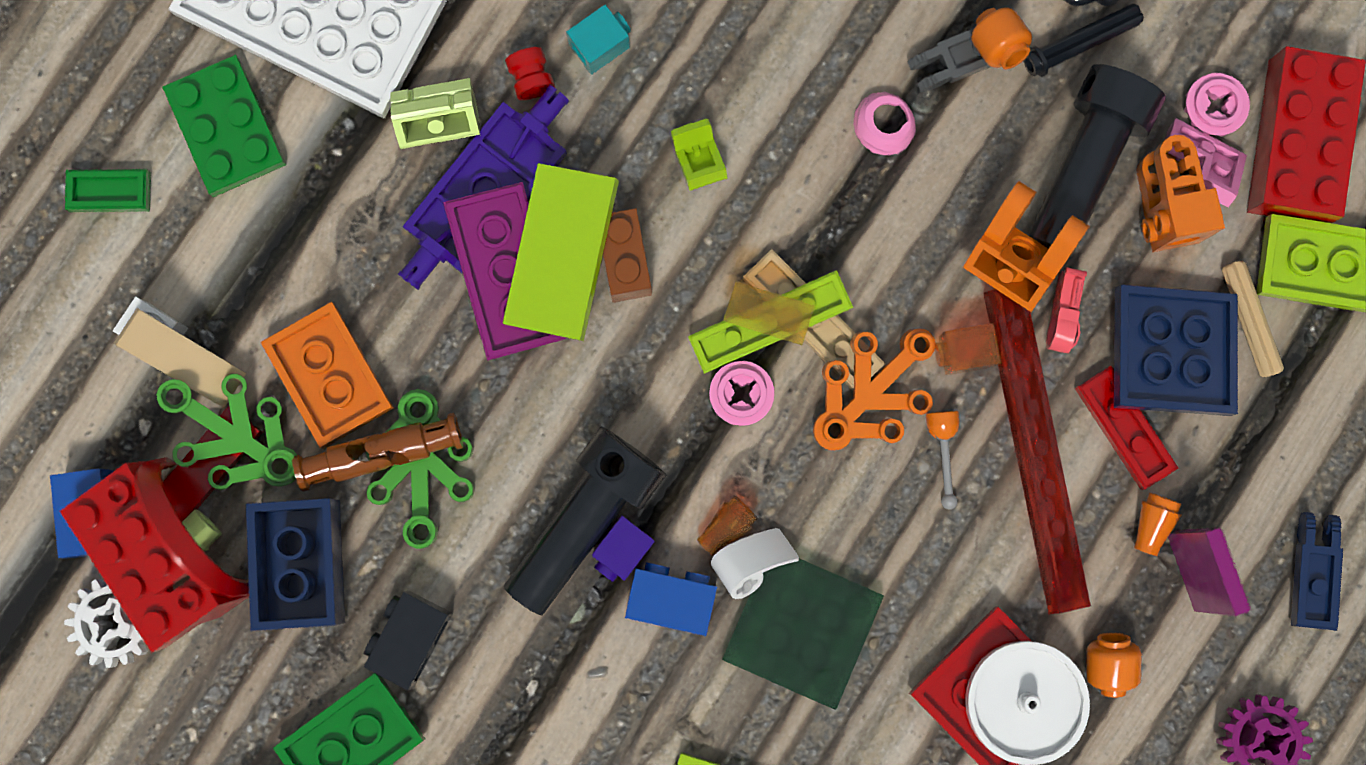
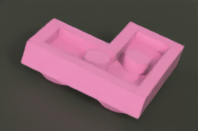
M1175 118L1167 130L1165 140L1173 135H1183L1192 140L1197 149L1206 190L1216 188L1219 203L1229 208L1238 195L1247 155ZM1174 146L1168 152L1178 162L1184 158L1183 152H1176Z

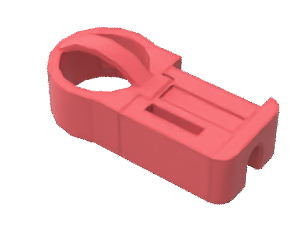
M1066 267L1059 274L1046 339V348L1049 350L1068 354L1079 340V307L1087 271Z

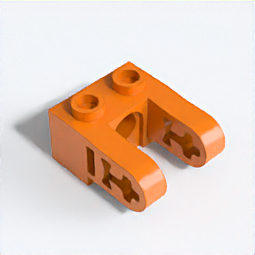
M1183 135L1170 136L1155 151L1147 154L1139 162L1137 178L1145 218L1142 220V233L1145 241L1151 244L1152 252L1199 244L1225 229L1216 188L1206 190L1197 149L1192 140ZM1173 146L1176 152H1183L1184 158L1178 163L1175 157L1168 153L1172 150ZM1155 163L1157 173H1150L1148 168ZM1185 171L1189 172V175L1180 176ZM1159 186L1160 191L1154 194L1152 189Z
M1018 181L1006 197L984 235L978 241L963 268L1032 312L1090 226L1072 215L1048 249L1016 228V225L1037 193L1024 183Z

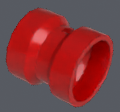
M541 47L525 48L512 53L505 59L509 74L513 75L516 80L514 89L518 100H531L541 97L549 85L555 88L552 75L545 71L546 58Z

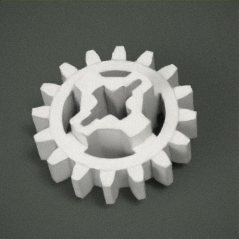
M95 579L91 581L93 591L87 588L77 591L82 599L81 603L68 604V608L75 612V617L64 620V625L73 626L75 632L67 637V641H79L81 645L75 654L81 656L91 653L89 664L91 665L100 664L104 660L106 668H112L118 665L119 659L123 665L131 664L134 662L133 653L139 656L145 655L148 652L147 647L114 595L108 598L106 605H95L103 596L113 594L102 579ZM109 615H114L113 620L118 623L116 629H112L113 623L108 621ZM120 638L132 639L124 647L112 650V647L117 645Z

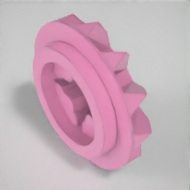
M1207 74L1195 81L1185 95L1187 98L1184 112L1188 113L1191 119V126L1199 128L1208 135H1220V137L1236 131L1244 124L1249 114L1250 101L1246 89L1237 79L1227 74ZM1226 95L1228 99L1224 101V105L1220 108L1224 114L1222 115L1219 111H1216L1213 114L1207 115V108L1211 104L1208 97L1215 101L1219 98L1222 99Z
M736 361L725 365L715 374L710 385V402L717 416L731 425L749 426L760 421L770 411L774 401V386L770 376L763 368L752 362ZM730 380L740 387H744L747 384L750 385L753 381L756 383L749 393L751 403L754 405L753 408L749 403L746 404L742 400L737 404L728 405L735 394L729 382Z

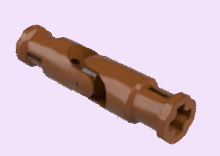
M451 413L444 420L426 425L418 422L389 430L383 434H374L327 447L326 452L303 458L301 455L293 457L292 464L298 486L304 492L308 491L311 485L333 479L336 482H341L384 470L389 466L402 465L428 458L431 452L454 446L456 449H461L464 444L456 415ZM365 451L368 452L369 461L357 460Z

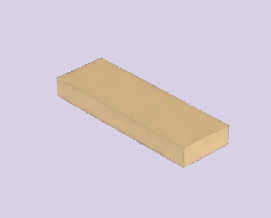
M136 308L114 342L116 346L171 378L185 382L190 389L223 408L228 402V397L223 394L221 389L223 379L230 374H239L243 378L246 375L241 369L139 308ZM230 379L226 383L227 391L233 394L241 382L238 379Z

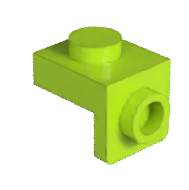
M709 119L688 123L671 131L675 155L689 191L728 179L726 167L714 141Z

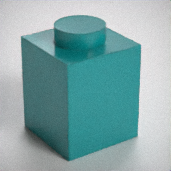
M606 4L566 31L569 46L591 75L630 48L628 34L631 32L628 23L619 12L612 14Z

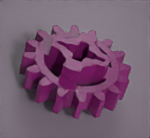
M1256 694L1253 703L1250 699L1240 698L1241 710L1228 707L1226 711L1232 718L1229 723L1219 722L1218 724L1220 728L1226 730V736L1217 738L1216 743L1227 746V751L1220 758L1228 763L1235 762L1233 765H1251L1247 760H1254L1256 758H1259L1260 762L1265 765H1298L1300 758L1304 760H1310L1311 758L1310 754L1303 751V745L1312 743L1313 738L1304 736L1301 730L1309 725L1308 721L1294 719L1299 709L1291 705L1284 707V699L1273 696L1269 701L1267 696ZM1262 713H1271L1277 716L1281 722L1270 724L1269 719L1264 717ZM1263 733L1270 735L1268 738L1264 739ZM1263 741L1265 748L1259 747Z

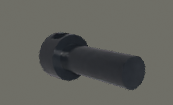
M1094 64L1090 67L1073 103L1075 108L1085 117L1028 236L1049 249L1072 215L1088 224L1129 137H1146L1149 135L1166 100L1165 93L1148 80L1118 67L1105 64Z
M604 427L598 429L576 459L578 464L587 471L586 475L503 586L506 592L518 603L542 616L626 502L642 509L667 476L659 466L643 453ZM624 461V469L619 474V467Z

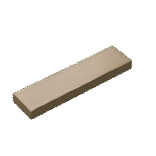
M772 249L743 276V280L765 302L806 284ZM838 315L796 333L825 363L831 360L844 362L849 369V377L845 383L854 391V352L851 349L850 343L856 333ZM860 338L858 347L862 352H865L869 349V346ZM875 353L871 357V377L885 365ZM833 365L831 369L840 377L842 374L841 368L838 365Z

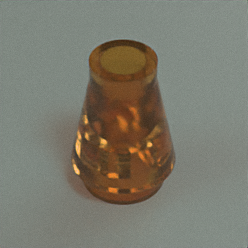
M734 495L729 501L724 500L710 523L697 540L708 553L714 556L719 550L753 529L752 524L758 518L741 499Z

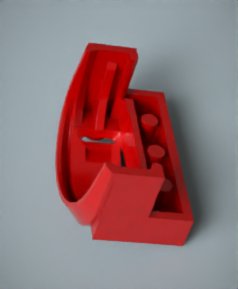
M168 457L125 463L60 510L65 521L151 653L167 648L199 624L222 617L249 597V580L232 577L211 560L193 539L175 512L166 494L161 477L162 470L176 465ZM186 575H189L191 577L189 580L184 582L175 590L172 587V585H174L176 582L181 580Z

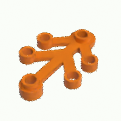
M910 329L906 331L900 340L901 351L872 380L871 357L878 347L877 338L870 332L856 333L850 343L851 349L854 352V398L843 409L842 384L849 377V369L844 362L838 360H831L823 366L822 376L826 381L825 412L817 417L813 425L814 438L821 447L833 451L840 450L846 447L852 438H880L888 443H896L902 439L904 426L897 419L886 418L880 423L854 422L865 410H909L911 413L919 415L926 414L931 410L933 399L928 392L923 390H913L909 394H882L914 361L926 360L934 353L935 339L925 329ZM863 336L867 337L870 341V347L865 352H862L858 347V341ZM922 337L926 342V347L919 353L916 351L914 343L917 338ZM833 365H838L841 368L842 374L838 380L831 379L829 375V370ZM920 394L923 396L925 403L921 409L917 410L913 405V400ZM832 423H838L841 428L840 434L835 438L830 437L828 433V428ZM890 423H893L897 430L892 438H888L885 435V427Z

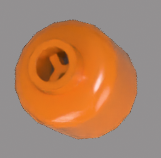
M990 8L981 13L976 19V26L973 29L971 40L987 65L993 68L1011 69L1020 64L1029 55L1032 34L1015 10L1011 8H1000L998 10Z
M1103 633L1097 636V640L1087 646V681L1093 687L1100 689L1103 696L1111 698L1124 697L1126 691L1135 689L1141 683L1142 654L1140 647L1131 642V637L1121 633Z

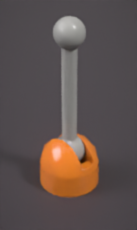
M959 411L926 413L928 431L934 438L940 440L945 492L941 499V504L945 509L950 510L957 506L958 500L953 494L948 440L958 432Z

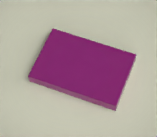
M1220 528L1182 529L1171 532L1168 539L1194 612L1238 616L1250 612L1249 609L1251 608L1223 530Z

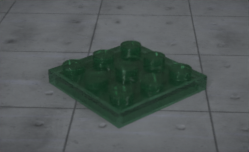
M800 558L798 562L788 563L763 572L762 584L748 596L722 660L836 710L884 595Z

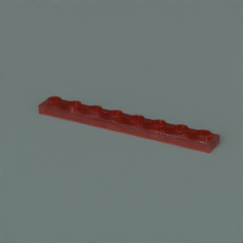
M993 289L983 293L1048 614H1060L1090 607L1087 584L1031 313L997 289Z

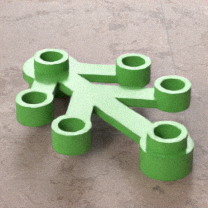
M230 374L223 379L221 385L223 394L228 397L233 425L191 398V390L185 382L172 379L164 382L159 387L157 401L163 410L169 413L183 412L222 438L198 444L190 442L177 444L172 452L173 460L176 464L188 467L197 460L244 452L257 462L231 469L225 465L213 467L208 474V482L213 488L224 490L233 483L263 478L272 486L282 487L296 480L292 459L294 456H297V453L284 446L279 419L282 407L277 399L273 397L263 398L256 407L257 416L264 421L267 448L252 437L244 395L247 383L241 375ZM230 379H238L242 383L241 392L238 394L229 393L226 389V383ZM172 389L180 390L183 394V400L177 405H172L166 400L167 393ZM265 402L274 403L277 407L275 416L265 417L261 412L262 404ZM187 446L193 450L194 457L191 461L181 462L177 458V452L181 447ZM277 458H282L287 462L288 468L283 474H276L272 470V462ZM219 469H223L229 474V481L222 486L216 485L212 479L213 473Z
M421 389L407 392L398 404V420L387 431L418 422L426 425L440 421L441 419L438 417L439 405L436 398L431 393ZM417 403H423L426 406V413L422 417H414L412 414L413 406ZM465 437L462 438L463 442L467 444L468 451L464 456H456L453 451L454 446L447 449L449 456L459 462L470 459L474 451L473 444ZM366 452V456L370 460L369 454ZM431 452L428 458L402 465H393L380 480L372 482L366 492L367 498L371 503L385 505L391 501L393 490L411 472L412 518L404 524L403 538L409 546L418 549L431 546L438 535L436 523L429 518L428 470L448 488L449 495L455 501H469L475 491L474 485L469 479L459 477L434 452ZM460 482H465L469 488L468 494L462 498L457 497L454 492L455 486ZM378 485H383L387 490V495L383 500L378 501L374 498L373 491ZM420 524L426 525L429 530V534L424 540H419L415 536V529Z

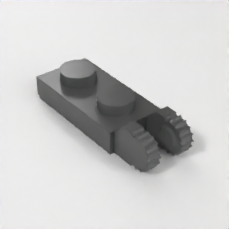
M973 29L941 41L934 48L915 55L907 61L911 70L924 68L938 59L941 61L944 68L943 71L929 75L917 83L921 93L940 87L948 81L951 84L990 68L972 43L971 35Z

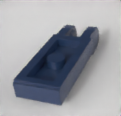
M1303 512L1298 519L1297 538L1299 544H1296L1291 626L1334 631L1338 629L1343 548H1340L1342 522L1338 515H1328L1325 518L1322 533L1324 546L1315 545L1316 520L1314 513Z

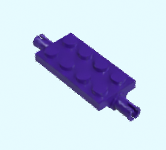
M549 85L529 113L526 111L523 114L516 112L506 103L502 102L480 129V135H476L402 226L408 233L420 241L418 244L421 246L402 271L398 273L400 277L409 282L414 288L420 289L422 283L439 262L444 264L446 261L462 274L443 202L523 182L529 202L538 163L557 167L567 155L566 149L548 135L549 130L547 127L563 107L569 103L568 98L561 92L559 94L556 93V88Z

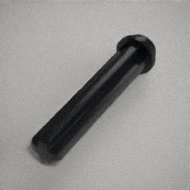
M1130 4L1040 48L1032 46L1030 47L1029 55L1023 60L1024 65L1031 76L1039 75L1043 77L1048 74L1049 68L1139 26L1144 20L1143 13L1137 4Z

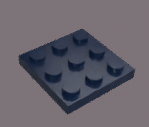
M1119 285L1116 287L1114 408L1220 416L1238 414V294Z

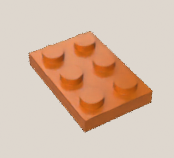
M333 302L328 303L260 342L319 448L324 449L394 409Z

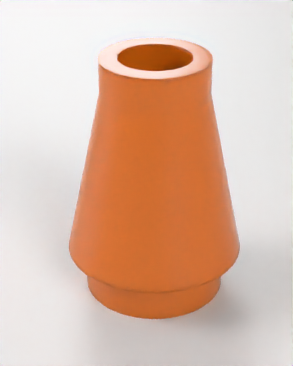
M1149 492L1147 500L1141 503L1137 540L1134 548L1158 556L1162 545L1182 516L1178 513L1181 503Z

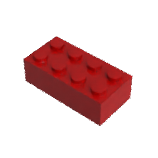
M1289 46L1284 47L1269 60L1247 213L1263 216L1277 214L1333 223L1344 217L1366 60Z

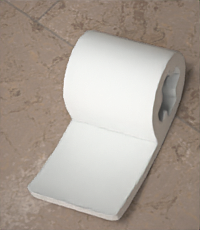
M775 528L750 535L725 546L714 555L711 560V566L732 598L740 599L750 595L759 588L763 582V572L781 565L798 562L799 556L781 530Z

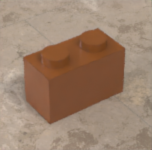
M637 209L613 212L603 252L612 302L652 296Z

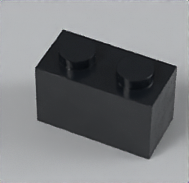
M411 591L403 592L401 597L395 595L383 616L388 619L386 626L381 634L377 632L373 634L363 654L368 656L364 668L406 690L414 688L453 613Z

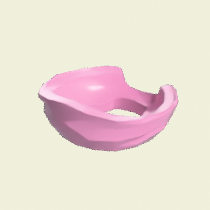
M888 92L872 93L860 102L855 111L853 123L855 134L863 146L872 153L880 155L899 154L908 147L915 135L916 125L913 113L907 103L898 95ZM881 105L900 106L904 111L907 122L896 133H883L874 124V111Z

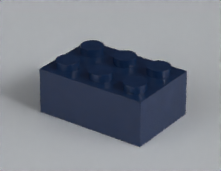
M328 498L246 504L251 631L344 624L345 607L340 500Z

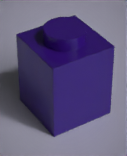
M621 516L593 552L592 556L598 560L594 568L612 582L618 576L625 581L655 541L625 517Z

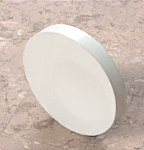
M1011 642L992 650L977 664L966 689V713L973 732L991 752L1002 759L1016 764L1040 765L1060 758L1078 742L1089 718V692L1078 667L1064 653L1038 642Z

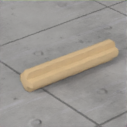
M1237 261L1222 268V273L1230 294H1238V316L1261 377L1278 374L1284 370V366L1247 265L1244 261Z

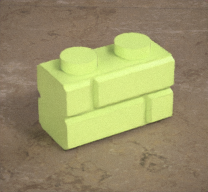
M470 78L417 87L412 90L405 89L390 92L391 119L400 149L480 135L478 108Z

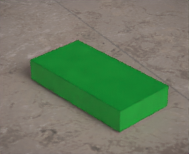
M147 169L66 170L65 210L68 212L150 211L151 172Z

